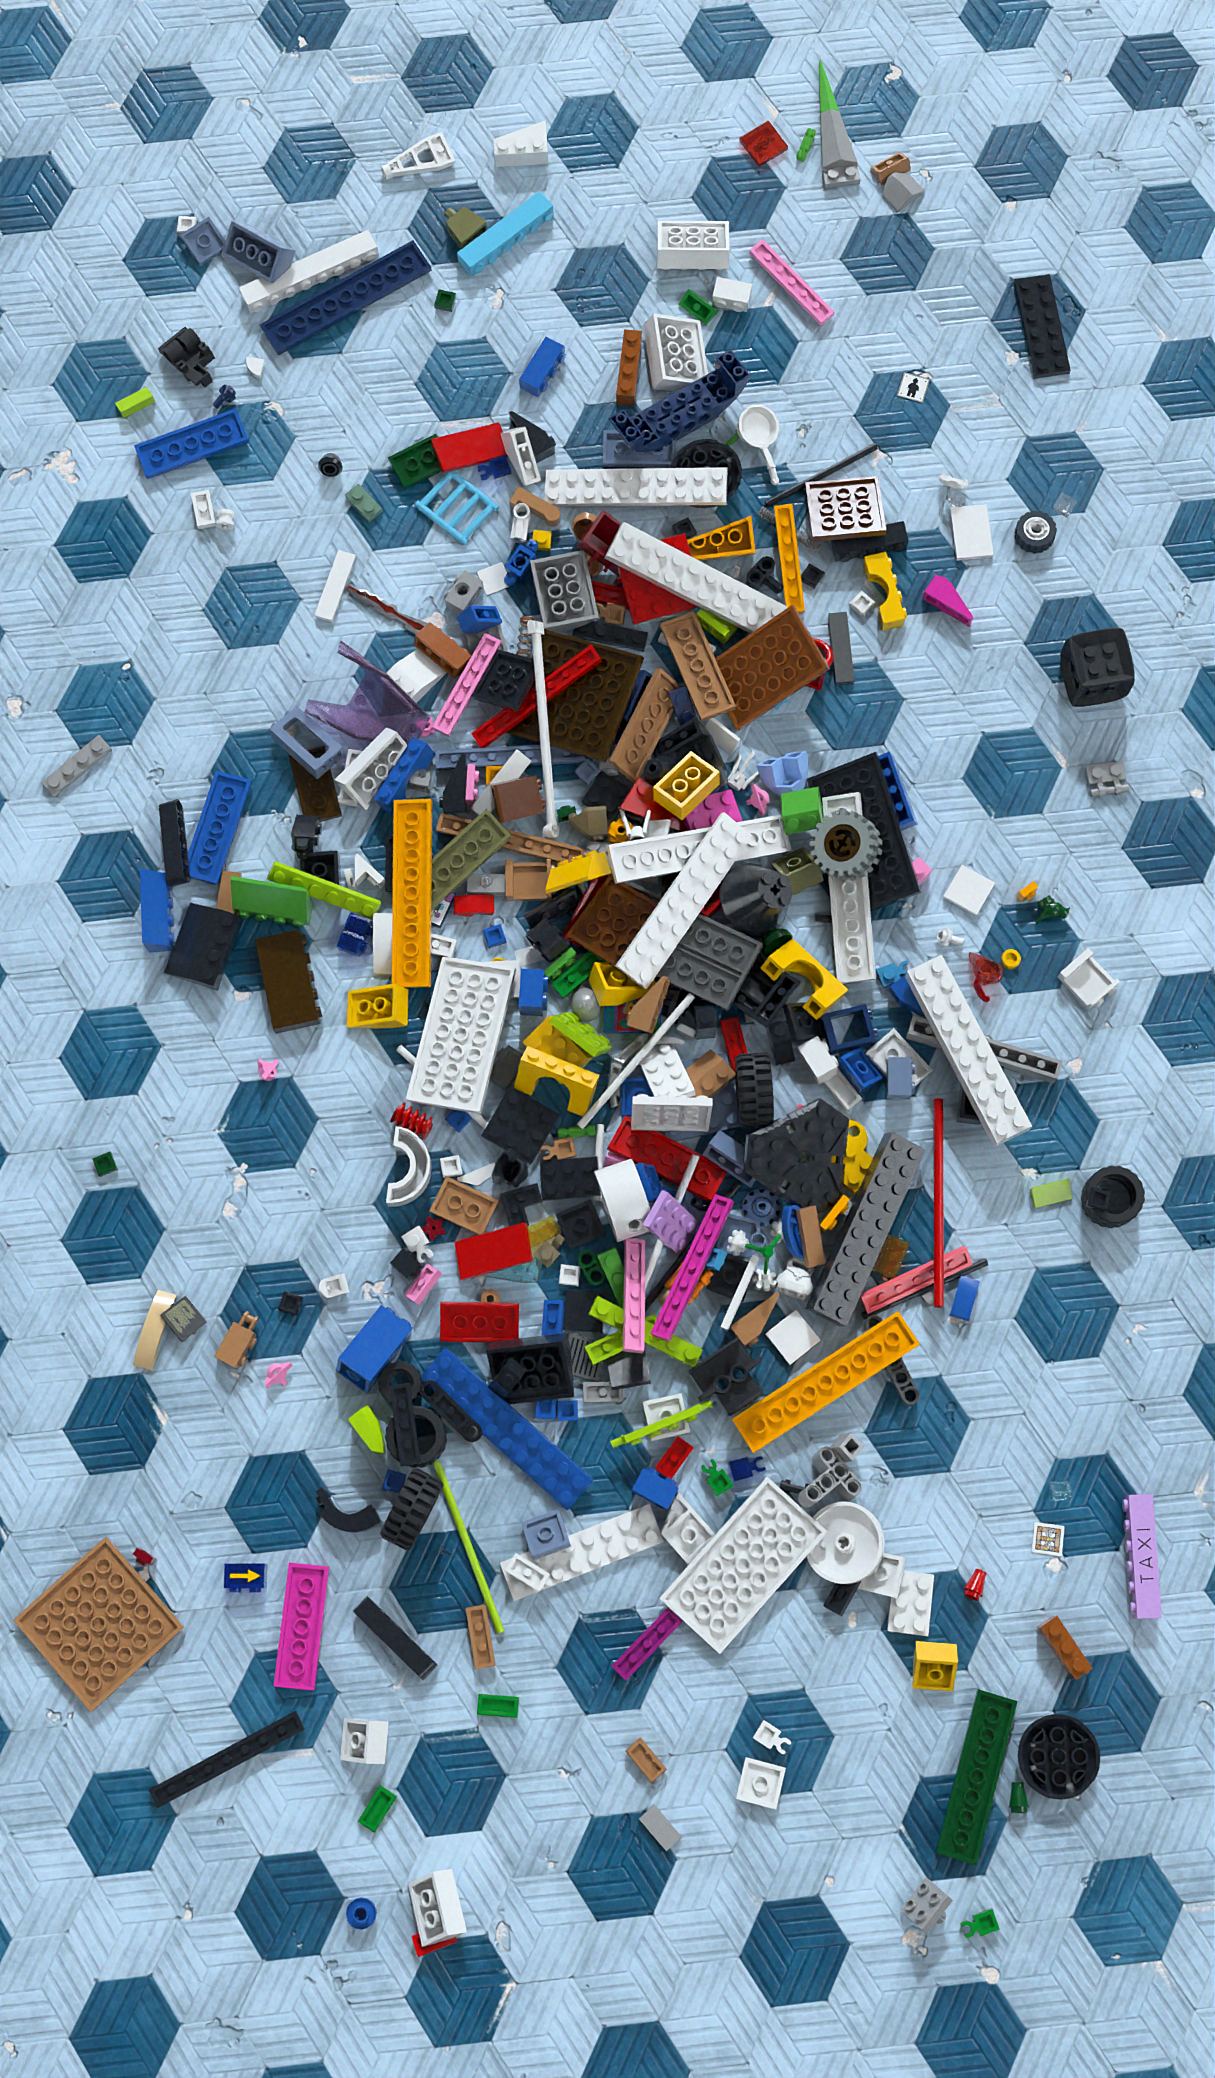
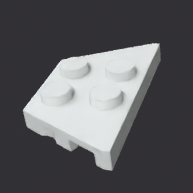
M677 1492L660 1533L685 1562L690 1564L715 1536V1533L681 1494Z

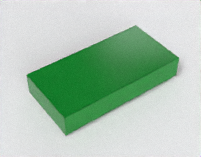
M478 1694L477 1715L518 1718L519 1697Z
M380 1785L357 1822L375 1833L397 1798V1795Z

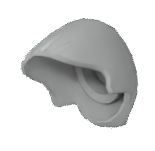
M580 985L578 990H575L572 995V1010L580 1017L579 1020L582 1022L595 1020L600 1013L599 1003L593 990Z

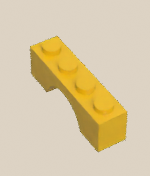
M886 552L865 556L863 566L867 580L880 584L887 594V600L879 606L877 613L882 631L903 626L907 618V612L905 607L902 608L901 605L902 595L896 588L897 578L891 571V558L887 557Z

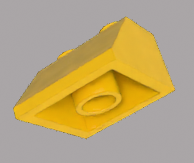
M916 1641L912 1688L953 1691L958 1665L957 1644Z

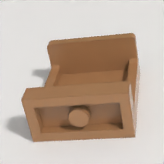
M547 859V862L513 863V860H505L506 901L551 900L552 894H555V892L548 894L545 892L550 870L555 868V865H551V859Z

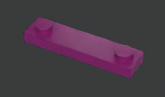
M668 1607L621 1655L612 1667L626 1681L683 1621Z

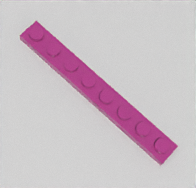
M714 1195L650 1333L652 1336L667 1342L671 1341L732 1209L733 1200Z

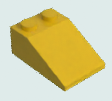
M595 962L588 978L599 1006H617L643 997L656 984L655 980H653L649 987L644 989L626 974L607 962Z
M395 983L348 991L347 1028H397L408 1026L409 989Z

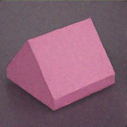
M608 1151L603 1168L626 1161V1159Z

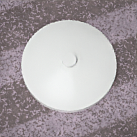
M836 1502L825 1506L813 1516V1519L827 1531L825 1536L806 1556L817 1574L837 1584H853L864 1580L875 1571L883 1556L885 1540L879 1521L869 1510L851 1502Z

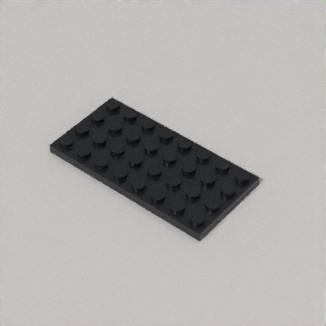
M873 752L807 778L809 788H819L821 802L824 797L855 792L861 793L862 816L875 825L874 828L880 833L878 838L882 840V845H878V848L882 850L881 855H876L879 862L877 865L872 863L871 867L873 870L871 872L867 871L870 912L922 893L878 753Z

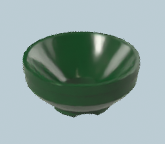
M770 929L762 936L761 943H763L761 951L763 955L769 957L790 941L793 935L787 929Z

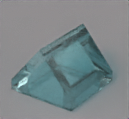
M1049 1482L1050 1501L1070 1500L1072 1498L1069 1482Z

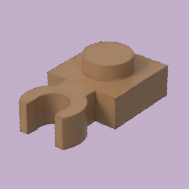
M596 603L597 608L600 609L599 618L605 617V622L624 624L626 605L607 603V606L604 607L602 604Z
M572 1137L553 1141L554 1147L548 1145L541 1147V1151L548 1150L550 1152L548 1156L543 1157L544 1161H550L553 1156H557L558 1160L577 1157Z

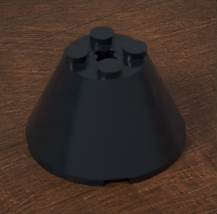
M753 863L742 864L733 868L724 877L719 891L720 907L725 919L731 922L736 931L751 938H762L770 929H779L785 920L792 897V888L788 876Z

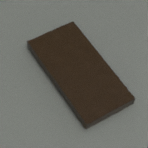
M325 746L307 750L315 758H320L326 753ZM289 755L303 815L319 816V822L342 817L331 768L316 779Z

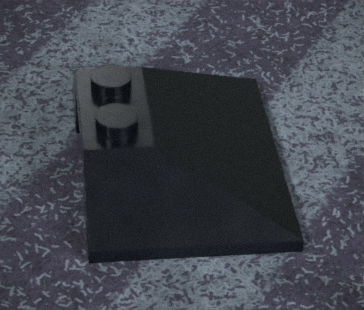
M696 717L659 739L653 751L655 757L666 754L680 762L688 753L693 752L720 772V785L714 790L727 783V768L710 733Z
M757 956L732 1005L767 1028L800 985L801 981L786 971L774 981L761 969L765 960Z

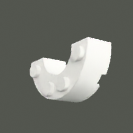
M398 1126L395 1128L393 1146L395 1150L402 1151L409 1157L410 1169L401 1181L388 1183L386 1199L388 1207L402 1206L418 1198L426 1189L432 1172L431 1158L425 1144L415 1133Z

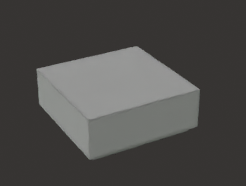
M679 1023L676 1028V1034L693 1041L696 1036V1030Z

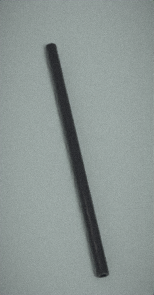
M735 1182L724 1197L732 1200L742 1186ZM696 1234L646 1298L645 1313L665 1288L664 1285L685 1260Z

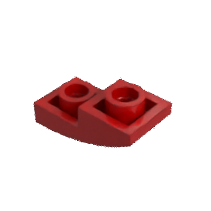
M459 895L453 897L454 915L472 917L474 914L493 915L495 913L494 895Z

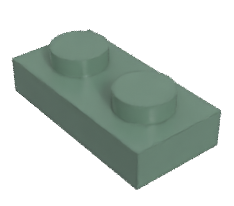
M357 484L345 494L346 499L368 522H371L383 512L378 503L360 484Z

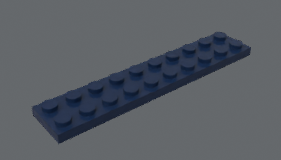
M412 240L261 323L260 329L279 356L432 271V268L415 241Z

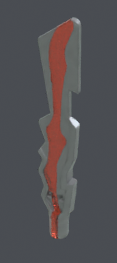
M349 585L347 588V592L356 596V599L367 607H373L378 613L391 621L397 620L406 625L404 629L415 635L428 624L398 612L397 605L388 604L385 598L381 599L377 594H370L367 590H359L352 585Z

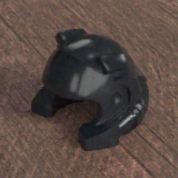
M508 1148L499 1155L491 1174L492 1182L497 1185H501L504 1182L508 1185H513L515 1188L519 1187V1184L523 1183L528 1176L530 1163L524 1160L512 1148Z

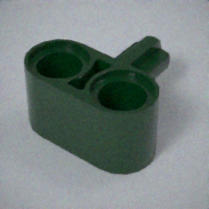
M589 1250L582 1251L578 1256L579 1266L588 1283L593 1287H600L605 1281V1274L599 1259ZM584 1256L592 1258V1262L589 1265L581 1262ZM593 1273H599L602 1276L599 1282L591 1280L590 1277Z

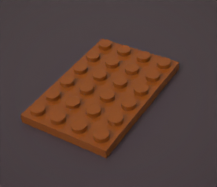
M793 605L715 658L736 705L735 710L727 713L736 730L739 731L830 669Z

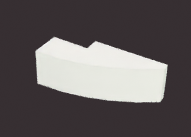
M374 913L373 916L374 974H392L393 913Z

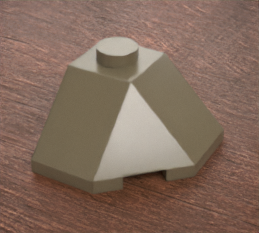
M606 806L587 807L582 809L579 815H576V813L568 815L569 825L589 841L603 842L608 839Z

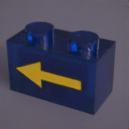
M224 1564V1588L229 1589V1593H241V1589H249V1593H261V1588H267L268 1564Z

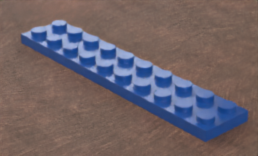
M444 1348L422 1374L423 1382L427 1380L437 1382L481 1426L483 1436L566 1510L570 1509L594 1480L506 1400L492 1391L487 1383L449 1349ZM429 1384L428 1386L435 1392V1387Z

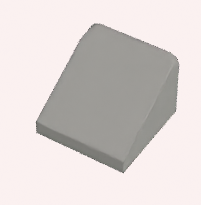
M934 1289L921 1295L926 1307L934 1305Z

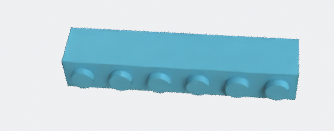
M539 191L457 252L459 264L471 277L476 273H480L485 266L495 262L501 254L507 253L517 242H522L529 233L535 232L541 224L550 221L554 216L553 205Z

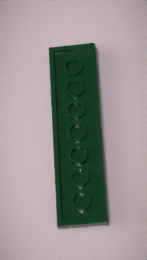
M977 1689L936 1853L977 1865L1018 1701Z

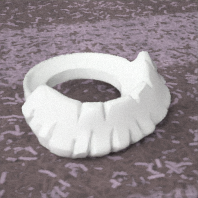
M945 473L941 474L938 478L939 482L953 488L967 489L969 485L967 479L952 478Z

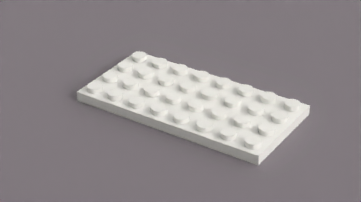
M442 956L406 1096L407 1102L481 1114L517 971L516 968Z
M766 1477L660 1596V1599L720 1654L825 1536L827 1531L773 1481Z

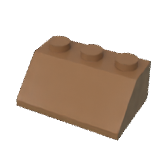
M711 1049L686 1069V1073L696 1093L695 1096L689 1098H696L697 1096L713 1098L736 1078V1073Z

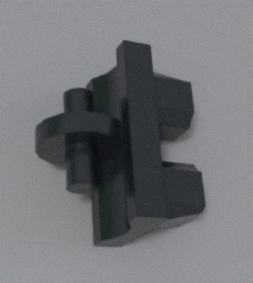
M677 987L676 989L668 988L665 998L670 1000L671 1004L670 1006L662 1005L661 1016L668 1018L688 993ZM689 1005L680 1016L684 1017L686 1011L691 1012L693 1006ZM679 1017L673 1024L678 1023Z

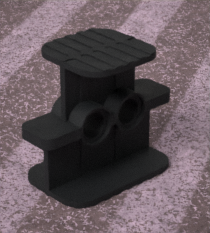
M739 1337L730 1341L727 1345H724L689 1370V1374L703 1392L698 1397L699 1401L703 1402L713 1394H716L729 1416L740 1411L763 1394V1391L760 1390L748 1372L761 1363L762 1360L760 1357L752 1360L740 1342ZM735 1369L742 1370L743 1378H734L733 1371ZM724 1380L727 1383V1388L719 1390L716 1387V1382Z

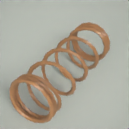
M523 616L520 618V624L521 622L523 624L528 623V621L524 620L534 621V619L529 616ZM522 627L519 628L521 635L532 636V634L522 633L520 631ZM521 641V642H519V643L517 644V647H518V645H519L520 643H525V644H532V643H531L530 641ZM520 649L516 652V654H525L528 656L524 657L530 658V653L528 652H530L531 650Z

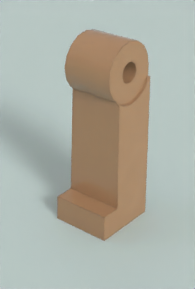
M519 486L509 500L512 510L517 504L524 503L529 507L531 514L545 520L548 526L555 527L561 521L560 510L556 506Z

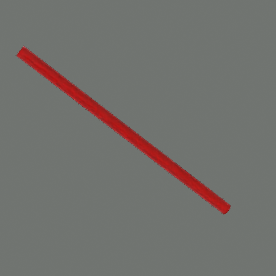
M942 1098L934 1099L935 1308L944 1307Z

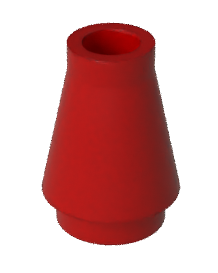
M975 1569L973 1575L963 1588L965 1590L964 1596L979 1601V1598L983 1596L987 1574L985 1571Z

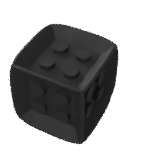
M1106 628L1073 635L1065 641L1060 654L1061 670L1066 692L1072 706L1084 707L1113 702L1126 697L1130 693L1135 682V671L1128 639L1123 628Z

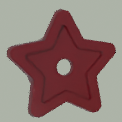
M429 1216L427 1217V1225L422 1228V1231L429 1234L431 1241L438 1235L446 1234L442 1228L443 1218L434 1220Z

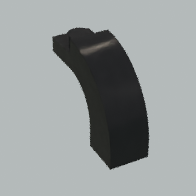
M322 1487L316 1491L318 1504L321 1508L324 1506L326 1508L319 1514L329 1525L336 1529L350 1533L368 1531L383 1522L372 1504L359 1512L346 1514L335 1506L325 1488Z

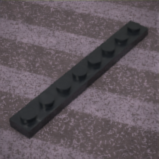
M297 1710L150 1788L149 1792L156 1807L160 1808L305 1730Z

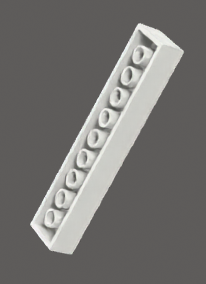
M626 522L620 525L605 556V559L705 611H709L713 615L750 634L788 608Z
M940 955L908 970L905 978L993 1147L1029 1131L1032 1125L943 956Z

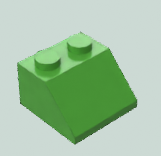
M818 787L781 794L782 819L786 835L819 829L816 827L817 823H824L822 819L824 817L823 806Z

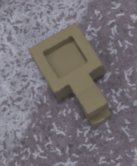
M558 1234L551 1244L545 1241L533 1256L549 1268L561 1255L557 1249L566 1241L565 1238Z

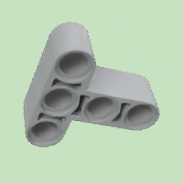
M824 1446L812 1457L813 1465L821 1475L799 1493L798 1501L803 1507L810 1508L832 1489L842 1500L850 1501L860 1494L862 1484L835 1450L829 1446Z

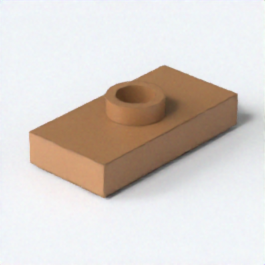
M641 1737L625 1750L651 1783L667 1770Z

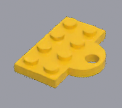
M849 1120V1128L856 1127L859 1130V1135L852 1137L849 1132L847 1135L846 1157L843 1159V1164H845L843 1185L853 1193H856L861 1186L873 1157L864 1151L868 1141L866 1130L860 1123ZM832 1156L831 1163H835L836 1156Z

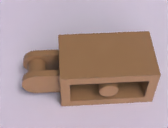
M248 1311L244 1313L239 1324L232 1323L214 1355L215 1358L237 1370L239 1366L242 1367L247 1360L246 1353L255 1346L257 1341L255 1338L257 1334L252 1331L259 1317L249 1315L250 1312ZM245 1322L250 1324L248 1329L243 1327Z

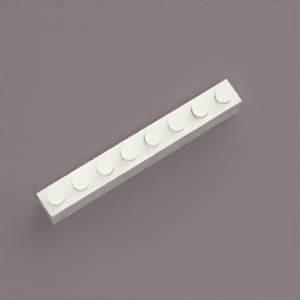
M366 230L292 263L291 267L274 283L259 278L239 287L241 297L250 314L259 312L269 305L277 304L282 299L292 297L302 290H308L318 283H324L331 277L339 276L351 268L354 269L367 261H373L379 256L378 248L369 230Z

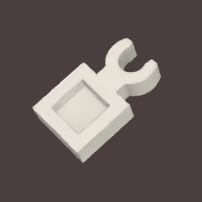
M420 1226L401 1236L410 1252H417V1259L420 1263L425 1262L423 1258L424 1253L429 1258L433 1257V1252L425 1246L429 1241Z
M764 1720L753 1736L755 1740L769 1749L774 1744L781 1754L786 1753L781 1749V1743L791 1744L789 1739L779 1738L778 1736L781 1731Z

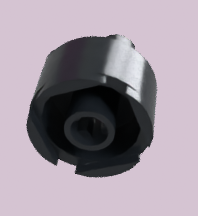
M547 918L542 919L526 934L530 944L549 963L570 946L564 937L561 938V931L555 925L552 926Z

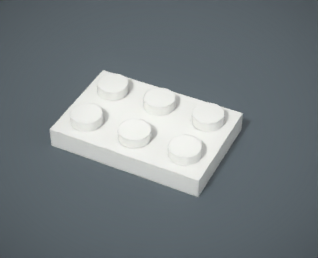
M903 1571L898 1598L890 1597L887 1631L928 1636L934 1582L933 1574Z

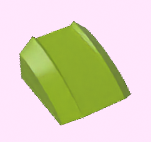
M366 1405L348 1418V1420L372 1452L375 1454H386L385 1440L380 1423L372 1409Z

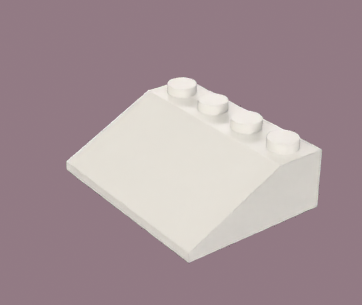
M658 221L657 269H729V221Z
M653 313L643 324L652 388L662 391H676L707 375L708 370L700 320Z

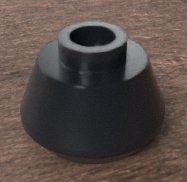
M327 453L319 460L318 469L327 477H335L342 472L343 465L336 454Z

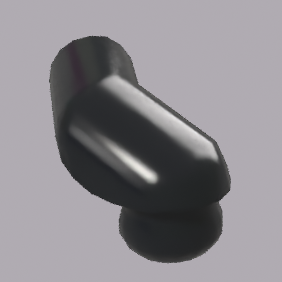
M697 1197L692 1198L690 1201L691 1206L707 1212L711 1204L710 1202L704 1203Z

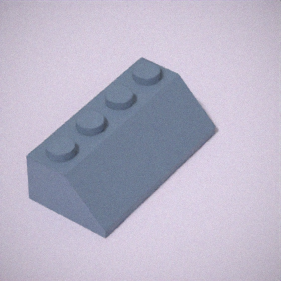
M231 221L221 255L264 280L274 283L291 267L296 250L247 223Z

